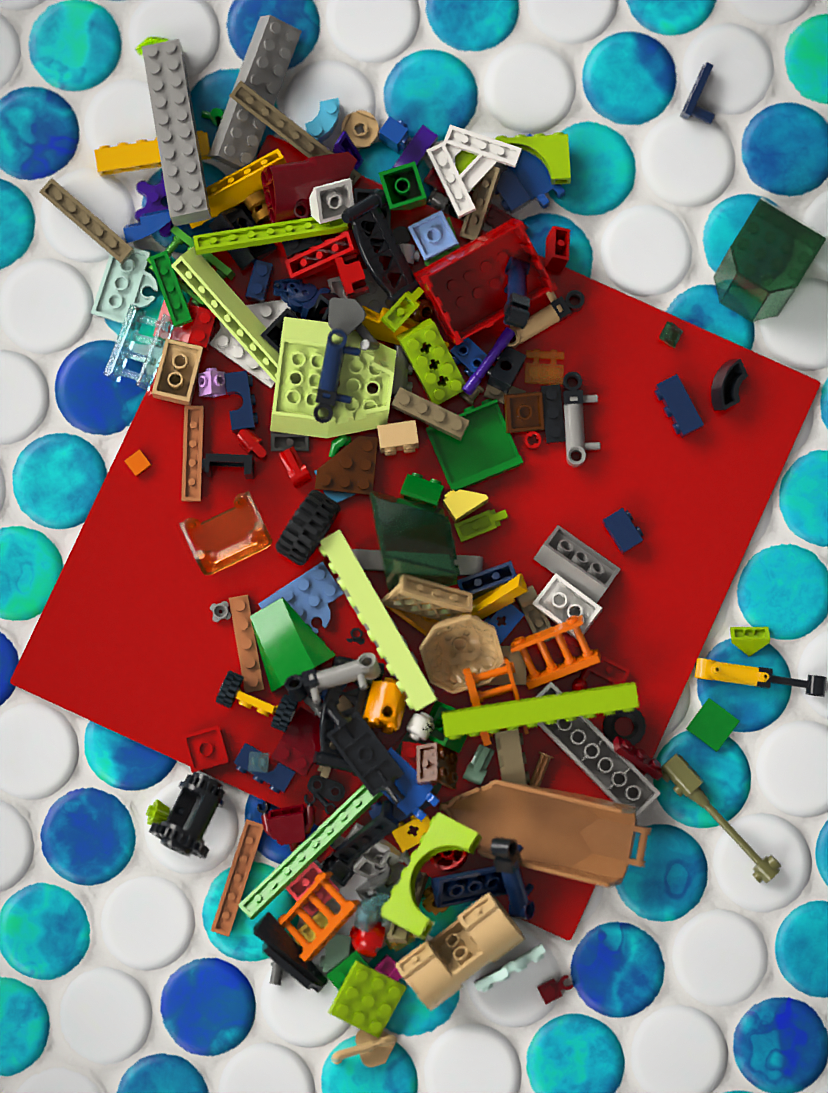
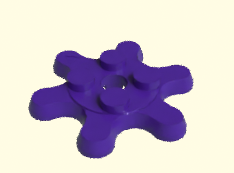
M162 171L161 181L157 185H151L147 181H139L137 183V192L146 198V205L135 212V219L138 222H141L140 216L144 213L169 209L168 206L165 207L161 204L162 199L167 197ZM171 220L159 229L162 237L171 236L172 232L170 230L173 227Z

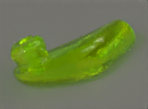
M147 37L135 48V51L141 56L143 54L142 46L170 40L161 37Z

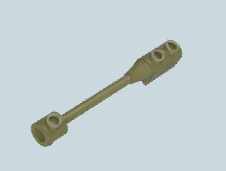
M678 752L661 767L662 778L667 783L670 780L674 783L675 787L673 790L680 797L684 794L699 806L705 808L756 864L753 867L755 872L752 875L759 883L762 881L768 883L779 873L781 864L772 855L769 857L765 856L763 859L759 857L710 804L708 797L699 787L704 780Z

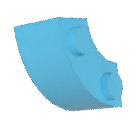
M339 98L320 101L318 115L312 121L305 124L306 131L321 143L328 139L337 127L340 117Z

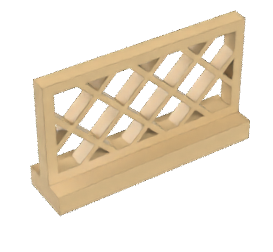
M403 574L400 576L399 584L382 599V604L442 621L446 618L459 616L462 613L469 614L472 611L473 594Z

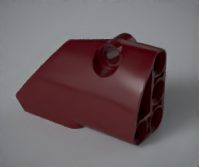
M349 152L310 157L299 162L267 166L261 172V182L271 223L311 217L309 198L314 187L348 179L357 159ZM296 209H299L301 211L302 216H299L296 213Z

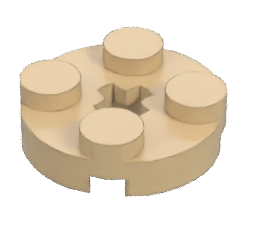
M364 110L348 114L341 125V132L346 131L356 149L369 148L374 144L379 135V127L375 117ZM363 125L365 132L357 134L355 128Z

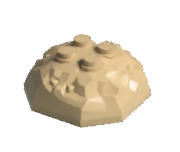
M471 614L459 615L439 621L433 625L420 646L429 682L452 694L468 690L462 669L470 667L472 673L478 674L502 667L505 663L495 627L482 621L480 617ZM495 677L479 681V684L475 685L476 688L491 684Z

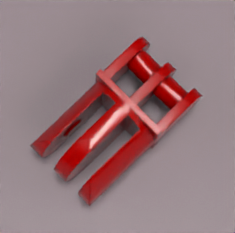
M247 428L240 430L237 435L239 445L248 455L254 453L259 459L265 460L267 452L261 446L263 443L262 439L252 430Z

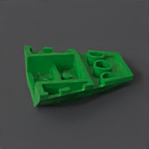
M283 597L250 616L271 693L283 687L285 680L289 676H301L302 672L311 670L336 656Z

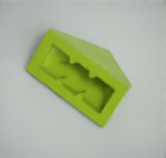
M730 627L731 643L749 657L770 643L769 627Z

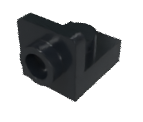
M333 854L324 861L321 868L323 872H332L334 875L331 878L342 887L347 884L355 873Z

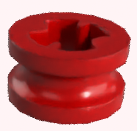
M534 431L527 433L524 439L526 447L532 450L537 449L542 441L540 434ZM536 436L538 443L530 445V441H527L528 437Z

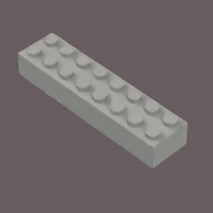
M272 15L260 16L234 88L241 80L274 106L302 31ZM230 97L208 156L236 170L247 166L254 160L266 125Z
M550 682L536 697L562 692ZM578 716L577 720L574 721L559 719L555 724L538 723V726L613 802L636 807V817L661 794L632 763L615 753L613 744L584 716Z

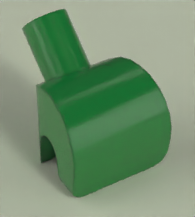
M214 108L210 112L203 110L201 117L210 119L216 127H219L225 109Z

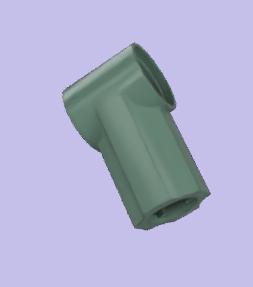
M479 744L472 762H469L462 778L480 786L494 751Z

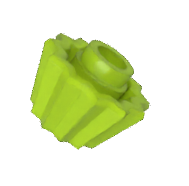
M156 799L153 805H149L146 811V816H148L147 824L152 825L154 822L159 824L161 821L166 822L170 808Z

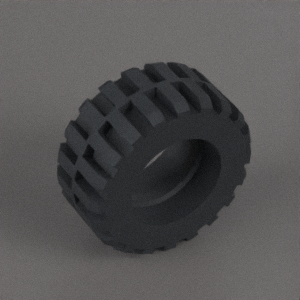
M312 490L300 504L279 537L275 546L277 552L297 565H304L319 546V541L329 531L339 514L340 505L319 490Z

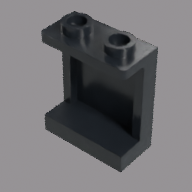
M206 453V458H202V470L208 477H212L213 466L244 467L246 479H254L255 460L253 455Z

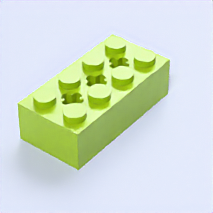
M429 318L396 336L430 402L439 405L463 392L462 388L466 383L434 321ZM426 343V347L422 349V344ZM434 359L435 362H434V364L431 366V360ZM440 376H443V377H444L443 380H442L441 382H439V381H440L439 377H440Z

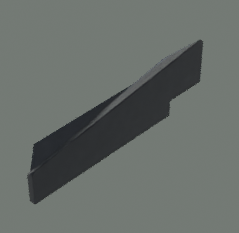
M267 912L253 927V934L264 942L262 945L263 953L306 989L310 990L312 988L318 993L327 984V978L312 961L304 962L300 955L303 953V950L273 915Z

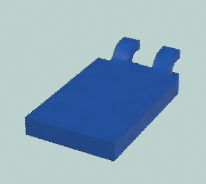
M522 150L516 168L511 167V169L528 193L531 201L536 199L542 209H545L550 203L545 196L546 193L553 190L558 199L565 195L566 191L560 184L552 185L550 174L539 158Z
M391 747L388 752L405 773L395 780V785L405 796L396 806L407 816L412 812L422 821L427 814L419 807L426 799L435 807L440 799L431 792L434 788L432 784H417V770ZM382 790L381 792L392 801L386 791L383 792Z

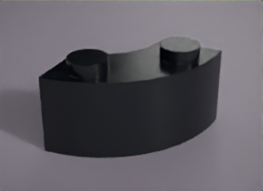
M731 359L724 363L717 371L711 387V401L714 411L726 410L740 402L739 387L742 381L748 377L741 359Z

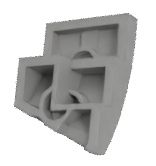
M356 823L343 842L364 826ZM383 838L353 861V872L372 879L378 876L379 873L389 870L392 865L400 861L401 863L404 862L402 859H399L402 853Z

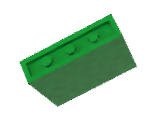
M492 398L481 402V406L476 408L474 405L464 409V413L459 414V416L469 420V426L461 441L431 426L426 428L427 435L450 490L454 489L455 492L459 489L463 490L523 465V460L517 451L511 434L506 433V422L497 399L493 401Z

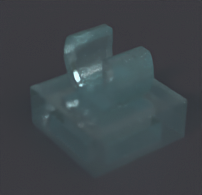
M250 752L248 771L268 773L269 753Z

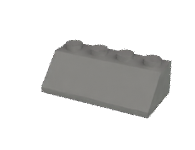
M557 525L534 557V560L552 573L558 574L595 603L599 601L620 571L619 567L559 525Z

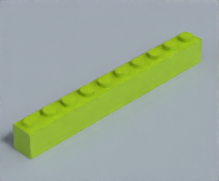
M629 682L443 711L441 715L444 735L452 740L461 738L463 734H468L470 737L478 736L482 731L497 733L500 732L499 729L501 728L516 730L521 725L535 727L540 722L555 724L559 719L574 721L577 720L578 716L593 718L596 717L597 713L612 715L615 714L616 710L631 712L634 711L635 707H639L636 684Z

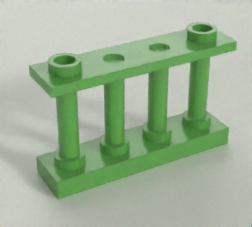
M175 226L170 230L174 235V240L166 248L170 256L183 243L188 246L187 250L194 246L193 239L180 228ZM211 253L201 254L210 266L217 269L216 272L221 278L225 279L227 277L232 280L236 274ZM148 257L146 259V261L150 264L148 268L154 272L151 261ZM186 282L184 285L180 283L182 291L193 298L191 302L194 305L203 306L208 309L205 303L190 291V287Z

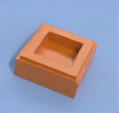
M140 449L125 460L136 477L151 466Z

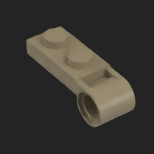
M531 585L527 587L528 591L516 597V600L532 633L535 634L550 628L551 625L547 616L532 604L538 595ZM555 636L544 640V642L546 643V642H548V641L554 639Z

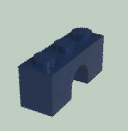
M247 370L225 373L227 394H237L243 398V405L240 409L229 411L233 433L246 428L256 430L255 424H259L257 413L253 412V405H256L255 394H251L250 387H253L252 375H248Z
M245 743L234 761L237 765L236 769L244 774L247 771L254 775L252 778L261 784L264 781L269 783V788L278 794L280 791L285 793L296 772L281 763H278L273 771L264 772L259 766V760L263 753Z

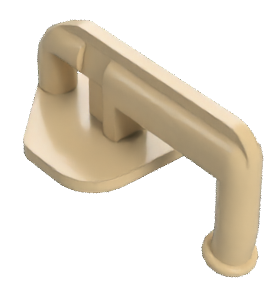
M360 1030L355 1037L357 1045L335 1052L331 1060L334 1064H340L343 1059L360 1054L361 1061L366 1067H376L386 1063L397 1042V1038L385 1031L382 1032L380 1038H377Z

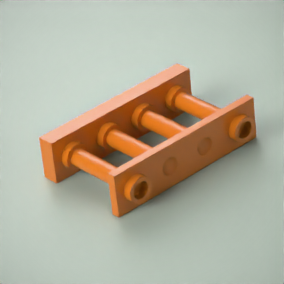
M577 615L571 616L563 623L525 638L521 636L513 640L510 650L512 653L519 650L529 671V675L526 678L529 690L601 661L599 650L589 648L580 628L584 624L583 615L578 617ZM573 629L583 651L582 655L577 657L571 655L562 633ZM555 636L565 658L564 662L559 664L554 663L544 640ZM537 643L546 662V669L542 671L536 670L526 647Z
M504 657L505 666L482 673H472L470 667L462 669L472 707L481 706L480 702H483V699L511 691L513 692L514 699L520 700L513 674L516 673L513 662L509 663L507 657ZM508 674L510 684L483 692L476 690L475 685L479 684V681ZM526 725L519 726L522 727L525 734H529ZM501 728L499 730L500 732L507 731V728ZM488 731L480 732L484 746L491 745L490 738L495 733H488Z
M332 872L319 873L314 879L315 883L287 914H283L277 920L303 947L302 950L304 952L300 957L304 962L312 961L362 906L357 899L346 900L328 881L334 875ZM322 887L341 905L340 908L342 910L338 914H333L315 895ZM309 901L328 919L329 924L325 928H321L303 909ZM297 914L316 933V938L313 942H308L291 924V921Z

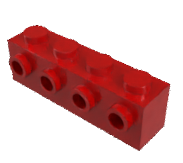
M348 230L340 233L335 238L325 240L320 245L308 248L305 252L294 254L292 258L285 260L291 279L303 280L335 265V258L341 256L344 258L356 253L359 254L360 252L353 232Z

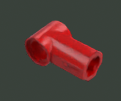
M294 447L279 453L294 487L312 479Z

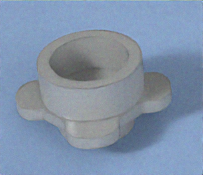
M222 601V603L210 606V610L213 612V621L219 622L222 619L228 620L231 618L228 602Z

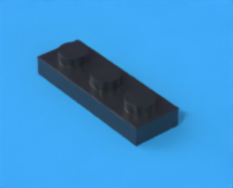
M560 384L541 386L546 444L565 442Z

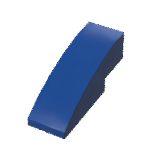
M169 209L144 213L140 216L141 222L126 225L123 228L126 242L140 240L165 226L171 220Z

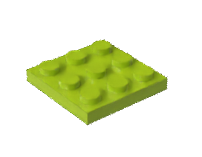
M356 960L328 1013L380 1038L407 986Z

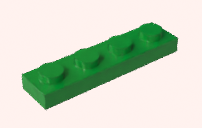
M166 250L149 257L174 327L177 328L192 322L193 319L178 277L171 266L172 261L168 251Z

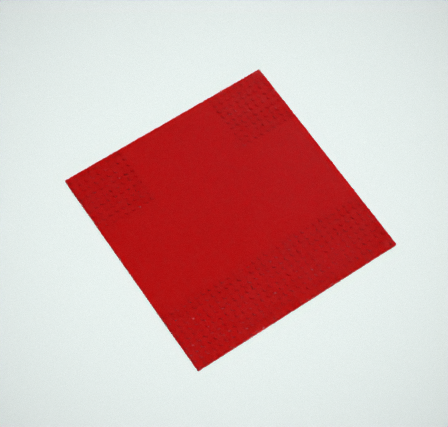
M268 135L256 160L276 149H279L286 163L304 161L308 157L290 143L273 135ZM362 175L352 187L353 192L354 188H378L383 190L382 184ZM429 205L411 210H392L391 231L393 232L399 226L408 229V226L440 210ZM296 209V213L301 216V211ZM444 213L446 218L450 217L459 246L462 247L471 242L472 240L459 236L464 221ZM269 220L260 225L271 224V221ZM340 233L322 235V242L324 243L329 238H335ZM411 236L408 244L415 245V250L419 251L416 243L414 242ZM282 242L274 243L277 249L261 260L272 263L274 266L273 278H271L265 302L282 300L281 296L273 295V283L275 280L290 278L285 260L288 259ZM227 250L211 253L236 274L232 280L227 277L223 280L245 305L257 304V302L247 300L245 296L254 266L242 271ZM420 251L418 262H414V265L410 266L413 273L426 267ZM357 254L358 261H360L362 268L366 269L367 267L361 257V254ZM538 255L545 267V258ZM379 256V262L382 263L383 269L387 270L391 260L390 257ZM336 264L303 279L302 283L313 284L318 290L323 287L329 288L327 280L339 276ZM567 267L561 273L546 270L550 279L555 282L558 288L553 291L557 299L562 296L565 300L570 291L578 290L584 295V305L580 311L572 312L570 317L555 323L515 348V350L527 356L512 386L522 389L527 393L541 391V386L560 384L565 430L563 391L565 390L562 385L563 379L569 372L580 374L582 385L579 390H583V395H598V402L583 403L585 443L600 442L601 449L585 450L586 458L583 464L579 467H572L566 460V441L546 444L545 430H536L534 432L540 434L542 441L537 449L532 450L527 448L524 443L526 434L532 431L510 433L517 451L521 455L523 465L463 489L487 495L488 503L459 522L493 509L496 513L506 510L508 518L499 521L501 526H498L496 529L461 543L454 526L456 523L443 505L444 495L451 490L427 435L426 428L429 426L392 408L391 404L395 397H391L387 424L415 420L419 448H416L415 452L404 453V450L396 451L395 455L385 456V453L380 451L377 429L346 434L352 438V441L358 436L378 438L373 494H356L339 502L338 504L341 507L339 514L325 537L340 530L351 549L483 557V571L511 561L516 575L521 573L526 586L532 585L537 595H539L555 574L535 561L534 557L557 525L565 529L620 568L616 577L596 603L602 607V612L586 631L584 637L590 649H598L602 656L631 670L625 683L634 682L636 684L639 707L635 708L642 713L646 724L644 736L634 747L642 749L647 756L653 759L820 387V382ZM388 273L387 277L391 280L392 287L395 288L399 274ZM546 294L530 302V308L528 309L530 316L550 305L551 302ZM572 297L569 299L572 305H578L580 303L579 299L576 297ZM190 298V300H189V302H188L189 305H194V304L191 302V301L193 300V298ZM323 307L319 314H324L327 307ZM295 312L296 316L301 319V314ZM433 313L430 319L434 321L443 340L449 343L448 350L450 352V350L456 344L448 340L440 323L438 322L435 314ZM504 317L494 322V325L491 327H485L469 336L487 355L496 344L506 327L511 328L509 325L504 324ZM219 319L217 320L212 339L221 329ZM515 336L511 339L509 343H513L516 341ZM377 340L379 343L394 349L395 344ZM210 345L208 352H202L198 373L206 372L205 369L217 368V371L225 373L246 370ZM434 359L431 360V366H432V365L434 364V362H435ZM741 359L748 377L742 381L739 387L740 402L726 410L714 411L711 401V387L717 371L727 361ZM459 364L457 367L466 383L470 377L464 373L465 368ZM157 368L16 666L10 683L188 766L190 765L182 735L219 725L229 763L205 769L201 772L279 808L305 804V807H307L304 796L307 794L308 802L313 801V794L307 786L308 781L315 775L320 776V771H317L319 765H316V763H313L306 777L296 772L285 793L280 791L279 794L269 788V783L264 781L261 784L254 780L252 773L247 771L244 774L236 769L237 765L234 761L244 744L247 743L263 753L259 760L260 768L264 772L273 771L280 762L271 758L285 732L271 726L273 714L265 716L258 713V708L254 706L251 709L239 704L240 700L235 698L231 708L216 703L218 692L228 671H233L239 675H242L232 614L228 620L222 619L219 622H215L212 619L213 612L210 610V606L226 601L229 604L228 610L231 613L229 598L248 595L251 615L261 610L258 603L321 562L324 563L337 583L336 578L339 575L332 573L328 566L331 561L328 556L323 557L318 547L304 565H297L277 552L275 546L300 504L312 490H315L316 475L314 471L331 459L328 457L331 443L338 436L331 438L309 436V451H297L312 479L294 487L287 473L288 470L279 455L283 451H271L270 426L275 385L271 389L252 376L253 387H250L251 394H255L256 405H253V412L257 413L259 424H255L256 430L252 431L262 439L263 443L261 446L266 450L267 458L261 460L254 453L251 454L255 460L254 479H246L244 467L213 466L212 477H208L202 470L201 502L181 501L184 405L153 398L152 390L158 371ZM413 370L412 375L408 374V382H412V393L429 401ZM487 373L479 384L484 389V392L480 393L473 401L475 408L481 406V402L488 399L483 397L488 385L489 376H487ZM676 374L680 378L704 424L702 428L683 438L674 431L672 418L666 416L663 409L665 405L662 400L659 401L654 392L657 384ZM440 376V377H439V379H440L439 382H441V381L443 380V378H444L443 376ZM197 377L191 406H204L203 458H206V453L248 455L238 443L237 435L239 432L233 433L229 412L240 409L243 405V398L237 394L228 395L227 391L226 395L218 397L199 396ZM574 378L567 380V384L571 387H575L578 384ZM376 383L368 384L378 390V385ZM459 393L438 406L459 415L464 413L465 408L473 405L464 401L459 396ZM498 402L499 408L505 420L504 404ZM536 436L528 437L527 441H530V445L538 443ZM140 449L151 466L136 477L125 460ZM578 452L571 453V458L574 461H579L581 455ZM412 472L423 475L422 479L430 481L432 478L441 481L444 489L437 510L400 498V491L407 474L412 475ZM621 508L624 511L628 510L633 517L631 522L635 527L638 526L644 535L641 543L623 554L602 523L603 519ZM363 570L381 602L399 583L400 576L405 574L402 572ZM407 573L410 576L458 590L460 589L457 580L468 577ZM345 594L328 604L331 611V619L326 629L322 626L320 618L312 620L311 625L318 629L319 632L316 635L325 642L326 646L337 657L343 656L358 660L362 654L372 653L375 655L377 662L383 663L385 666L381 681H384L386 677L396 679L394 675L391 676L386 667V661L380 657L375 643L371 641L367 630L360 622ZM514 598L515 602L511 604L522 612L516 598ZM385 606L389 617L396 624L400 636L402 635L407 642L408 650L413 652L418 661L416 664L428 680L429 678L420 652V646L426 636ZM524 616L500 646H511L514 639L521 636L525 638L533 634ZM547 617L551 627L557 625L549 617ZM497 618V625L499 627L500 625H506V618ZM354 628H359L362 631L361 638H364L365 642L361 645L357 642H348L346 640L352 638L351 631ZM355 630L353 636L359 637L360 632ZM567 632L562 633L563 636L579 643L578 640ZM556 638L546 642L545 644L554 663L564 662L565 658L553 653L558 644ZM537 643L526 647L536 670L542 671L546 669V662ZM257 644L264 690L245 693L243 681L240 690L247 695L276 707V705L279 706L284 694L288 696L289 694L285 685L271 693ZM333 658L314 667L315 670L321 671L331 668ZM526 667V678H527V676L529 675V671H528V669H527V667ZM583 669L550 682L562 693L574 691L572 683L576 678L580 677ZM592 672L586 681L587 689L615 685ZM353 682L346 683L348 686L343 692H348L358 687ZM550 682L530 690L527 684L516 685L519 699L536 697ZM484 685L477 687L476 690L483 692L504 685ZM444 690L436 700L456 709L472 707L468 690L455 694ZM511 691L483 699V702H480L482 706L513 701L515 699ZM302 700L298 702L293 718L300 707L313 715L315 712ZM435 701L429 706V708L424 713L428 715L430 714ZM597 713L596 717L587 718L604 735L603 721L606 715ZM621 717L615 722V731L619 735L628 736L632 733L634 724L631 719ZM539 726L527 727L529 734H525L522 727H519L518 731L522 733L524 743L521 745L522 753L525 752L527 764H524V771H528L530 780L540 758V751L554 757L550 759L540 787L612 801ZM371 728L376 735L381 731V728ZM405 732V733L403 734V736L392 746V748H393L395 751H396L397 747L399 746L400 742L402 741L403 737L405 736L406 732ZM468 735L460 753L455 752L457 755L456 773L458 776L456 789L452 790L442 785L437 795L433 793L440 799L439 803L435 807L430 803L431 806L423 810L430 821L438 812L448 817L443 810L440 811V803H445L458 795L487 785L491 781L502 780L494 735L490 738L491 745L485 746L493 750L494 753L480 786L462 777L469 762H472L479 744L483 745L481 736L470 737ZM428 739L422 740L427 744L434 743L433 741H430ZM636 767L638 771L645 777L646 773L638 767ZM331 768L328 779L341 783L345 788V795L340 801H331L324 798L328 803H333L336 806V809L332 805L327 807V811L330 814L325 812V807L316 798V802L313 804V807H315L314 824L321 826L363 785L358 776H353L351 772ZM319 781L314 782V788L319 789L321 783ZM338 788L332 789L333 795L339 794ZM383 794L373 804L379 801L383 803L388 798ZM371 807L340 836L345 838L356 823L365 826L371 822L372 818L368 812L372 810ZM408 817L402 821L406 824L412 820ZM411 825L409 827L410 830L408 831V834H413L415 837L417 836V831L419 830V828H414L413 825ZM392 832L384 837L386 841L403 853ZM421 843L408 849L407 853L411 856ZM476 848L473 854L468 852L465 864L455 871H443L437 868L430 859L422 866L420 871L426 872L428 877L436 878L495 865L494 859L481 856ZM401 861L398 862V863H400V864H402V865L407 866V865L405 864V862H402V863H401ZM520 866L525 887L529 883L534 886L528 898L535 904V912L532 919L522 920L565 940H571L596 884ZM508 895L496 896L495 898L508 912L510 903Z

